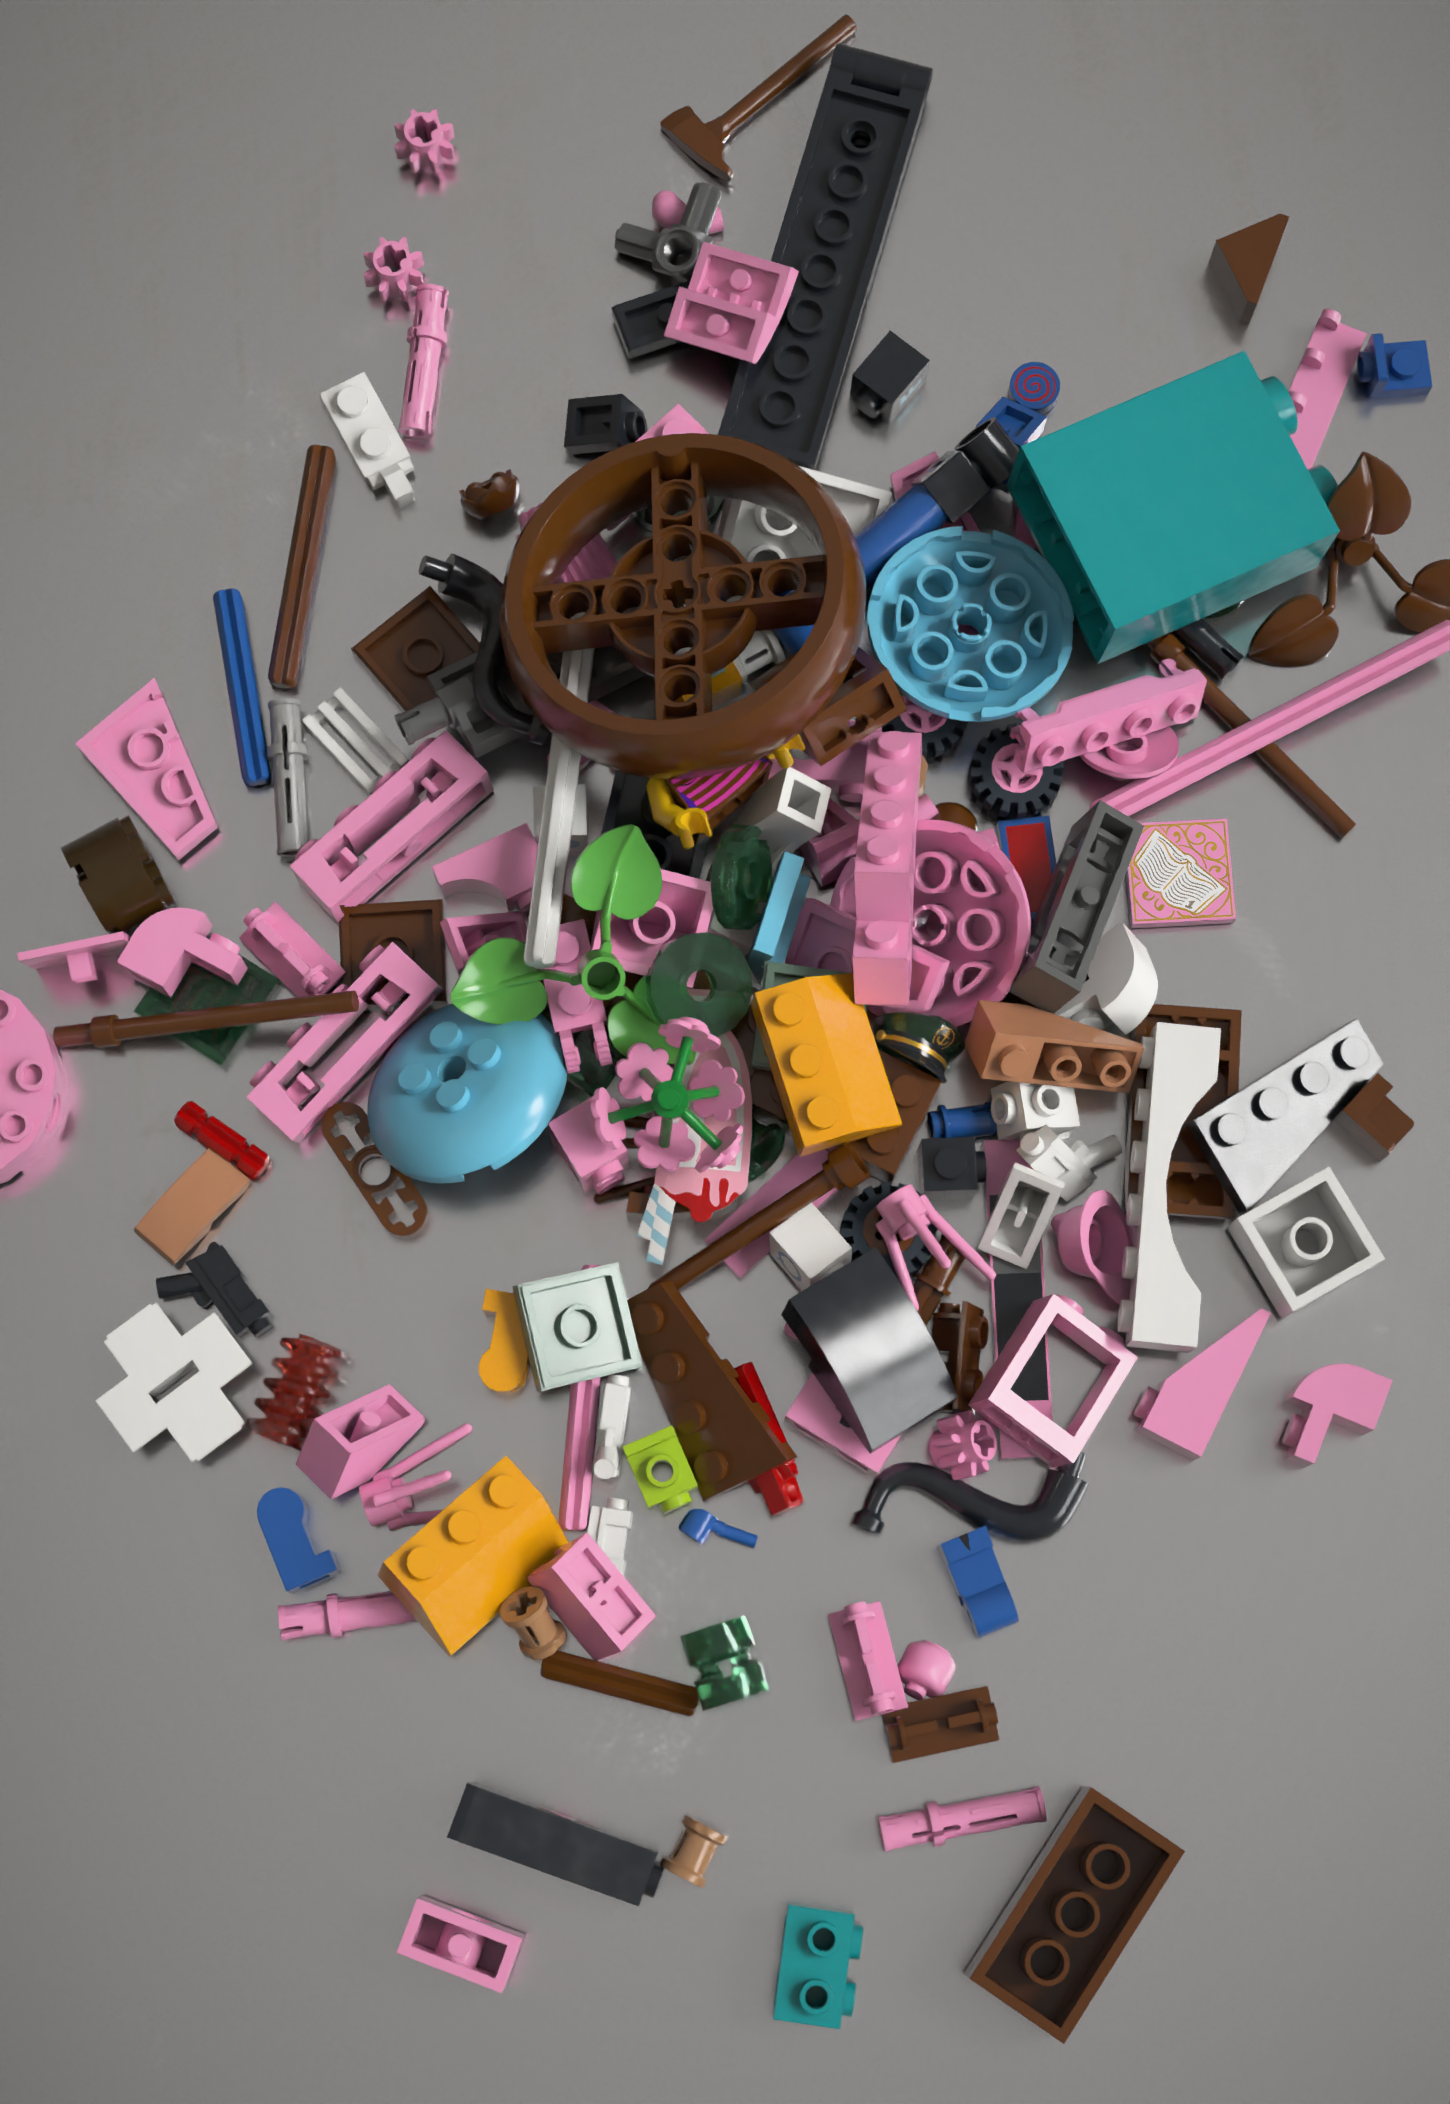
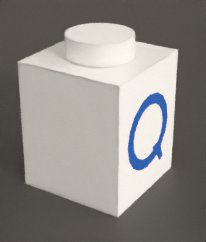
M813 1203L795 1213L769 1233L770 1255L802 1291L851 1262L852 1247Z

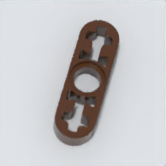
M341 1102L333 1105L326 1111L321 1123L322 1133L386 1231L393 1237L403 1240L417 1237L425 1230L429 1221V1211L424 1199L410 1178L396 1170L392 1165H390L389 1177L379 1185H370L361 1179L360 1169L362 1164L371 1157L384 1158V1156L374 1144L360 1149L352 1160L349 1161L346 1158V1154L356 1151L345 1135H339L336 1138L333 1136V1133L339 1129L336 1120L341 1116H345L349 1121L358 1118L360 1122L354 1128L362 1143L366 1145L372 1138L368 1116L360 1106L351 1102ZM399 1181H402L405 1187L395 1191L403 1204L407 1207L413 1204L418 1206V1209L412 1213L415 1222L408 1227L402 1221L394 1225L391 1223L390 1220L394 1218L396 1212L387 1197L380 1204H377L374 1200L375 1197L391 1192Z

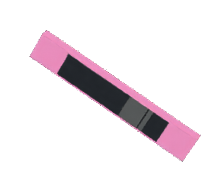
M1020 1139L985 1140L982 1142V1151L985 1152L986 1183H984L986 1225L1005 1178L1014 1163L1016 1162L1033 1169L1016 1151L1020 1147ZM1042 1237L1027 1269L988 1253V1265L996 1273L995 1279L989 1280L994 1363L1034 1300L1045 1297ZM1046 1331L1010 1390L1053 1421L1048 1334ZM997 1427L999 1460L1039 1458Z

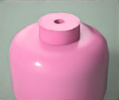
M923 1640L910 1643L898 1664L901 1681L906 1684L904 1692L917 1700H923L925 1695L931 1698L942 1696L955 1672V1664L949 1652L930 1641Z

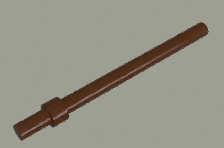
M1172 633L1145 643L1152 650L1150 656L1159 665L1162 660L1170 658L1176 662V668L1183 672L1193 668L1198 669L1207 679L1202 701L1232 730L1251 721L1183 653L1186 647ZM1274 742L1254 751L1342 839L1357 825Z
M353 990L119 1019L117 1015L113 1014L93 1017L91 1023L55 1027L53 1038L58 1048L92 1043L97 1048L119 1046L122 1040L357 1012L359 1000L356 991Z

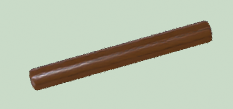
M310 445L306 454L268 672L270 684L280 688H294L297 684L336 458L334 450L328 446Z

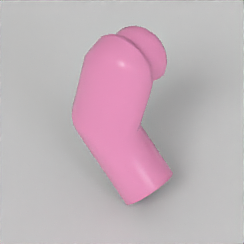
M669 190L657 193L652 200V214L656 222L663 228H670L671 224H680L686 204L674 192ZM719 206L708 234L724 231L723 218Z

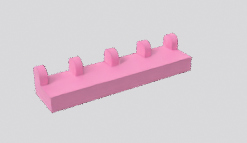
M1332 309L1322 310L1288 391L1293 400L1298 419L1297 431L1295 434L1290 435L1307 469L1312 468L1367 335L1363 331L1340 323L1341 315Z

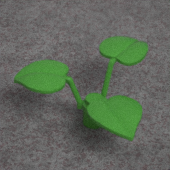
M630 824L603 833L583 850L573 867L571 890L575 902L586 910H602L600 916V948L589 951L581 958L577 972L569 973L551 969L537 971L534 967L524 963V942L514 938H496L482 944L469 957L450 993L451 1002L465 1014L487 1023L501 1025L512 1021L528 1022L537 1017L547 1004V992L540 980L549 979L567 982L572 986L582 984L587 994L598 1000H608L615 996H623L625 998L611 1008L607 1020L609 1038L622 1055L627 1057V1052L631 1045L643 1042L648 1044L652 1050L655 1048L666 1050L669 1055L667 1063L675 1064L679 1048L669 1045L666 1042V1037L658 1033L660 1025L667 1024L670 1019H678L680 1017L696 1019L687 993L675 980L658 973L643 976L637 982L633 991H631L628 987L624 986L626 977L622 965L617 957L611 953V914L613 913L617 917L627 920L641 917L654 907L662 889V872L659 863L645 841L639 827ZM691 1050L687 1065L693 1064L696 1056L695 1051Z

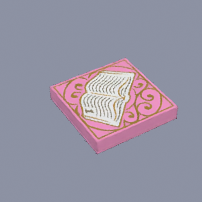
M1227 818L1140 823L1144 825V828L1126 872L1130 929L1234 923L1236 911Z

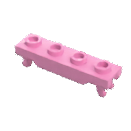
M1168 658L1162 660L1158 668L1162 678L1145 675L1059 702L1056 712L1041 717L1031 708L1022 710L1015 714V717H1020L1024 722L1021 725L1012 727L1010 737L1012 739L1016 738L1020 744V748H1017L1015 752V764L1023 773H1027L1045 766H1053L1061 761L1082 754L1097 752L1104 747L1132 738H1140L1148 733L1175 724L1186 723L1198 717L1207 679L1198 669L1193 668L1184 672L1177 669L1176 662Z

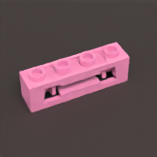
M447 730L442 732L436 739L434 737L428 738L416 748L412 759L398 772L391 771L384 775L375 785L373 793L359 806L352 805L345 809L337 817L334 827L319 840L313 839L307 842L296 854L295 861L290 865V868L300 885L339 925V921L345 916L339 905L351 907L366 903L494 790L488 772ZM424 789H426V796L428 798H426L406 817H404L398 824H396L390 831H388L382 838H380L374 845H372L366 852H364L363 854L367 858V860L359 866L357 864L359 860L352 852H354L356 855H359L380 835H382L388 828H390L396 821H398L404 814H406L412 807H414L420 801L418 795Z
M393 942L386 949L378 945L364 958L358 967L363 973L349 988L343 983L332 992L355 990L359 1000L357 1012L324 1015L313 1026L308 1022L304 1023L287 1041L286 1046L291 1050L276 1065L269 1061L251 1079L249 1084L254 1089L246 1098L292 1141L300 1143L323 1119L326 1111L345 1096L443 991L425 971ZM385 979L389 980V982L381 991L376 992L371 999L387 1014H390L395 1009V1005L406 993L410 996L386 1021L379 1017L324 1075L321 1081L325 1086L302 1108L301 1105L311 1094L316 1093L320 1086L308 1074L305 1075L301 1072L296 1077V1081L287 1089L285 1085L304 1065L311 1068L369 1006L365 1000Z

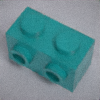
M787 1902L772 2010L773 2020L840 2029L842 2016L852 2017L856 1983L846 1981L849 1959L859 1960L863 1937V1926L854 1925L855 1914L852 1911Z

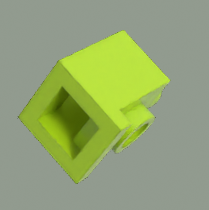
M672 1425L622 1447L648 1510L659 1506L662 1514H666L692 1502L689 1493L697 1490L698 1485ZM658 1462H667L673 1468L672 1477L665 1482L657 1481L652 1476V1468Z

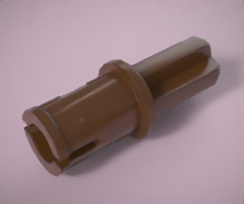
M943 1234L940 1236L939 1244L950 1259L951 1266L948 1269L942 1268L934 1255L931 1254L922 1272H915L912 1276L916 1279L913 1288L919 1304L917 1312L925 1326H927L943 1296L950 1297L951 1292L948 1288L966 1259Z

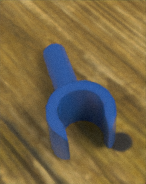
M698 1508L689 1510L678 1527L681 1532L701 1545L711 1531L720 1537L754 1548L758 1538L757 1535L727 1525L708 1511Z

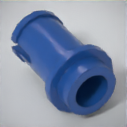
M991 1102L946 1109V1106L942 1104L937 1106V1111L928 1112L927 1120L930 1138L995 1136L997 1132V1124L991 1114Z

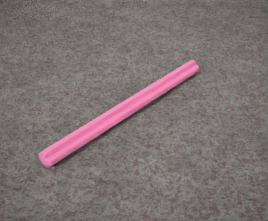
M1445 620L1177 758L1174 764L1166 771L1155 776L1136 779L1092 802L1089 809L1101 800L1129 817L1450 651V620Z

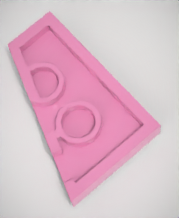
M155 678L75 743L79 751L178 861L218 828Z

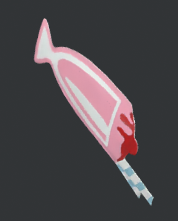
M685 989L694 1011L701 1021L707 1025L710 1031L709 1034L718 1037L721 1044L716 1050L708 1049L706 1053L696 1052L693 1064L686 1066L681 1084L687 1090H690V1081L692 1078L699 1076L701 1064L706 1060H716L723 1068L733 1067L737 1071L738 1080L736 1083L743 1088L745 1093L743 1105L732 1110L731 1117L726 1121H718L714 1116L708 1118L698 1116L694 1110L693 1101L690 1102L689 1110L715 1135L725 1127H733L738 1123L744 1129L740 1134L742 1137L739 1143L741 1149L733 1161L721 1169L709 1167L706 1171L699 1173L695 1166L701 1158V1152L708 1144L681 1118L673 1120V1124L683 1123L687 1126V1138L691 1139L696 1146L695 1155L689 1161L679 1162L678 1168L673 1172L664 1171L661 1166L656 1168L654 1185L637 1233L638 1237L650 1240L646 1258L647 1262L663 1265L676 1202L690 1209L693 1220L696 1222H706L712 1217L714 1211L729 1206L748 1186L752 1140L750 1076L743 1050L731 1032L730 1026L750 1005L753 999L751 993Z

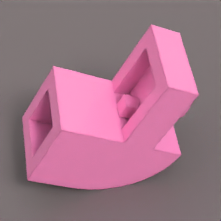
M180 907L157 912L142 922L117 960L118 965L125 974L170 998L192 962L238 986L248 969L242 957L238 955L241 949L238 945L216 933H213L210 939L206 938L213 926L205 913L191 908Z
M1351 1364L1327 1365L1300 1379L1290 1389L1284 1400L1285 1403L1303 1410L1301 1416L1293 1414L1286 1428L1282 1443L1288 1445L1289 1449L1285 1460L1304 1468L1314 1464L1330 1421L1362 1435L1373 1431L1393 1380Z

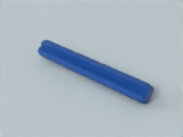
M238 589L219 590L214 593L213 602L241 776L247 786L262 785L270 781L271 774L269 761L267 760L266 743L242 596Z

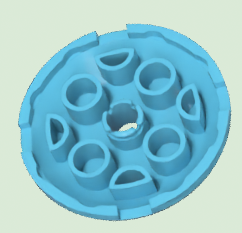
M963 526L938 529L917 537L904 545L888 560L879 573L872 589L867 611V629L872 652L876 660L888 668L898 691L926 711L948 719L967 722L992 721L1015 715L1037 703L1053 688L1070 658L1074 614L1067 590L1056 571L1038 552L1010 535L993 530L992 534L962 531ZM967 624L973 626L979 634L967 635L964 632L959 634L958 625Z
M452 1003L426 1015L412 1025L393 1044L382 1060L372 1081L367 1109L370 1133L376 1147L396 1170L408 1177L428 1183L465 1181L464 1174L477 1171L489 1165L494 1170L504 1166L520 1155L539 1137L551 1121L560 1104L567 1080V1069L563 1065L560 1036L555 1035L554 1027L541 1013L528 1022L512 1021L497 1025L475 1019L462 1012Z

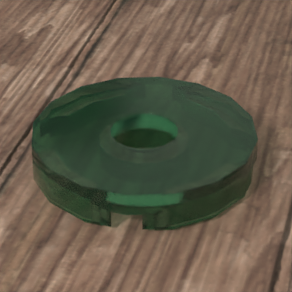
M732 824L723 832L716 847L712 863L711 896L717 921L724 929L751 930L759 922L762 914L755 913L759 902H766L772 879L771 851L766 840H759L758 837L762 831L758 826Z
M708 932L682 934L665 943L660 948L656 958L653 960L652 967L648 969L645 979L647 1003L660 1024H667L668 1020L680 1017L695 1018L707 1025L710 1031L709 1034L719 1037L735 1028L748 1011L753 993L751 969L742 952L726 938ZM698 970L704 972L711 983L709 995L700 1002L690 997L687 991L688 978Z

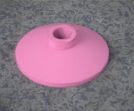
M1169 726L1148 733L1143 737L1132 738L1104 747L1097 752H1089L1079 756L1087 765L1106 775L1126 779L1147 778L1166 771L1174 764L1178 756L1179 741L1177 735Z

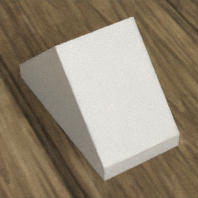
M1015 1162L1005 1178L977 1249L1027 1269L1065 1183Z

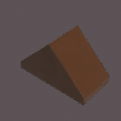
M1280 213L1216 240L1209 264L1241 323L1249 325L1289 216Z

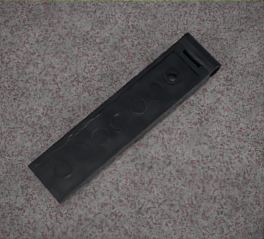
M840 43L836 44L771 258L772 262L792 267L799 271L780 322L758 362L753 364L740 360L718 435L740 438L759 444L781 454L798 466L815 470L864 303L870 292L922 117L923 107L932 80L933 68ZM856 144H862V145H864V146H866V147H865V148H856L854 145H856Z

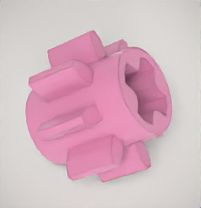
M411 109V116L407 119L405 125L396 123L394 126L396 138L400 140L394 145L397 159L409 157L411 170L414 174L419 169H432L436 174L439 172V165L444 158H454L453 145L449 142L455 137L452 123L441 125L437 109H433L430 113H417L416 110Z
M381 237L379 238L380 245L375 249L374 253L364 252L363 254L365 265L369 268L363 274L366 287L378 285L380 298L383 302L388 297H401L406 302L408 301V293L412 290L413 286L418 287L424 284L423 275L417 270L424 265L422 252L416 251L410 254L406 237H402L399 242L387 241ZM390 267H396L398 271L392 272Z
M973 1410L951 1414L949 1417L936 1421L939 1430L931 1435L929 1449L932 1460L937 1467L942 1470L951 1469L952 1478L955 1481L974 1477L978 1473L989 1471L987 1461L994 1457L997 1441L992 1427L983 1420L975 1421Z

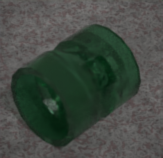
M747 1615L680 1636L689 1666L699 1669L700 1675L694 1681L703 1711L770 1690L761 1660L751 1658L750 1651L756 1644ZM731 1659L733 1675L724 1678L718 1663Z

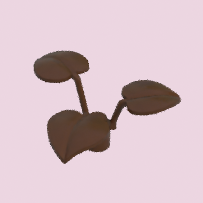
M1363 451L1352 470L1334 489L1326 503L1340 532L1332 543L1333 548L1325 554L1329 562L1325 604L1322 606L1320 600L1312 594L1298 595L1280 604L1263 621L1251 639L1248 653L1253 659L1288 667L1305 666L1321 659L1332 649L1339 635V627L1335 619L1328 615L1336 608L1338 562L1340 561L1351 566L1362 565L1369 561L1371 557L1377 561L1397 587L1406 592L1396 603L1394 613L1399 622L1407 629L1421 633L1445 620H1450V559L1439 560L1424 566L1415 575L1411 584L1399 574L1384 556L1373 534L1386 535L1397 531L1408 519L1412 507L1411 495L1404 481L1382 460Z

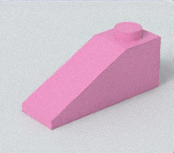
M1262 1308L1162 1381L1156 1390L1148 1386L1134 1412L1135 1416L1141 1418L1136 1432L1192 1461L1200 1458L1271 1313Z

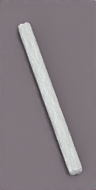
M585 612L578 613L574 615L571 619L580 618L585 614ZM595 648L564 651L559 681L575 696L588 703ZM553 734L523 956L524 963L535 969L553 967L556 960L581 761L580 754L562 743Z

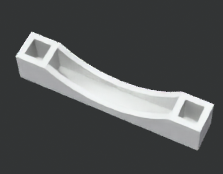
M1157 1022L1150 1032V1037L1142 1036L1140 1043L1144 1046V1051L1139 1068L1147 1069L1146 1089L1138 1088L1134 1118L1135 1120L1143 1121L1142 1140L1133 1141L1130 1160L1131 1173H1139L1137 1194H1129L1126 1210V1225L1135 1226L1133 1247L1125 1246L1122 1261V1278L1130 1279L1129 1300L1121 1299L1118 1312V1332H1126V1347L1190 1353L1197 1348L1201 1292L1187 1273L1173 1242L1167 1215L1166 1180L1171 1152L1184 1121L1194 1106L1217 1082L1221 1028Z

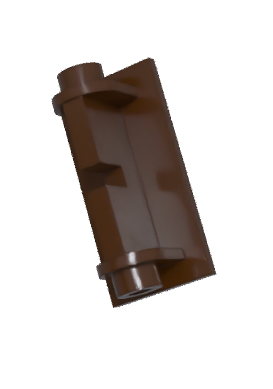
M962 1301V1308L960 1304L940 1303L939 1312L933 1314L932 1339L939 1352L949 1353V1361L944 1362L958 1395L953 1400V1409L961 1412L973 1410L975 1415V1410L968 1404L984 1380L983 1373L979 1370L980 1349H984L988 1341V1321L983 1316L984 1310L968 1301ZM952 1403L939 1411L951 1412Z
M988 1686L909 1702L906 1709L883 1714L893 1763L1000 1740L996 1725L998 1724L997 1712L994 1702H991Z

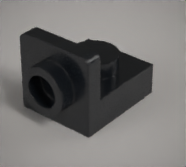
M623 394L568 400L564 447L572 454L612 451L636 442L647 432V421L644 412Z

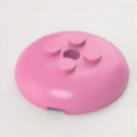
M917 820L912 944L945 958L950 963L931 1010L921 1011L867 1005V1009L881 1019L903 1028L918 1031H937L942 1026L955 1028L972 1022L978 1000L1000 1002L1010 991L1011 985L1026 960L1031 936L1030 908L1025 888L1015 867L998 846L987 837L971 828L950 821ZM851 857L837 880L830 906L856 917L854 880L856 857ZM933 911L940 917L941 923L944 924V929L940 931L937 938H933L929 934L926 926L927 918Z

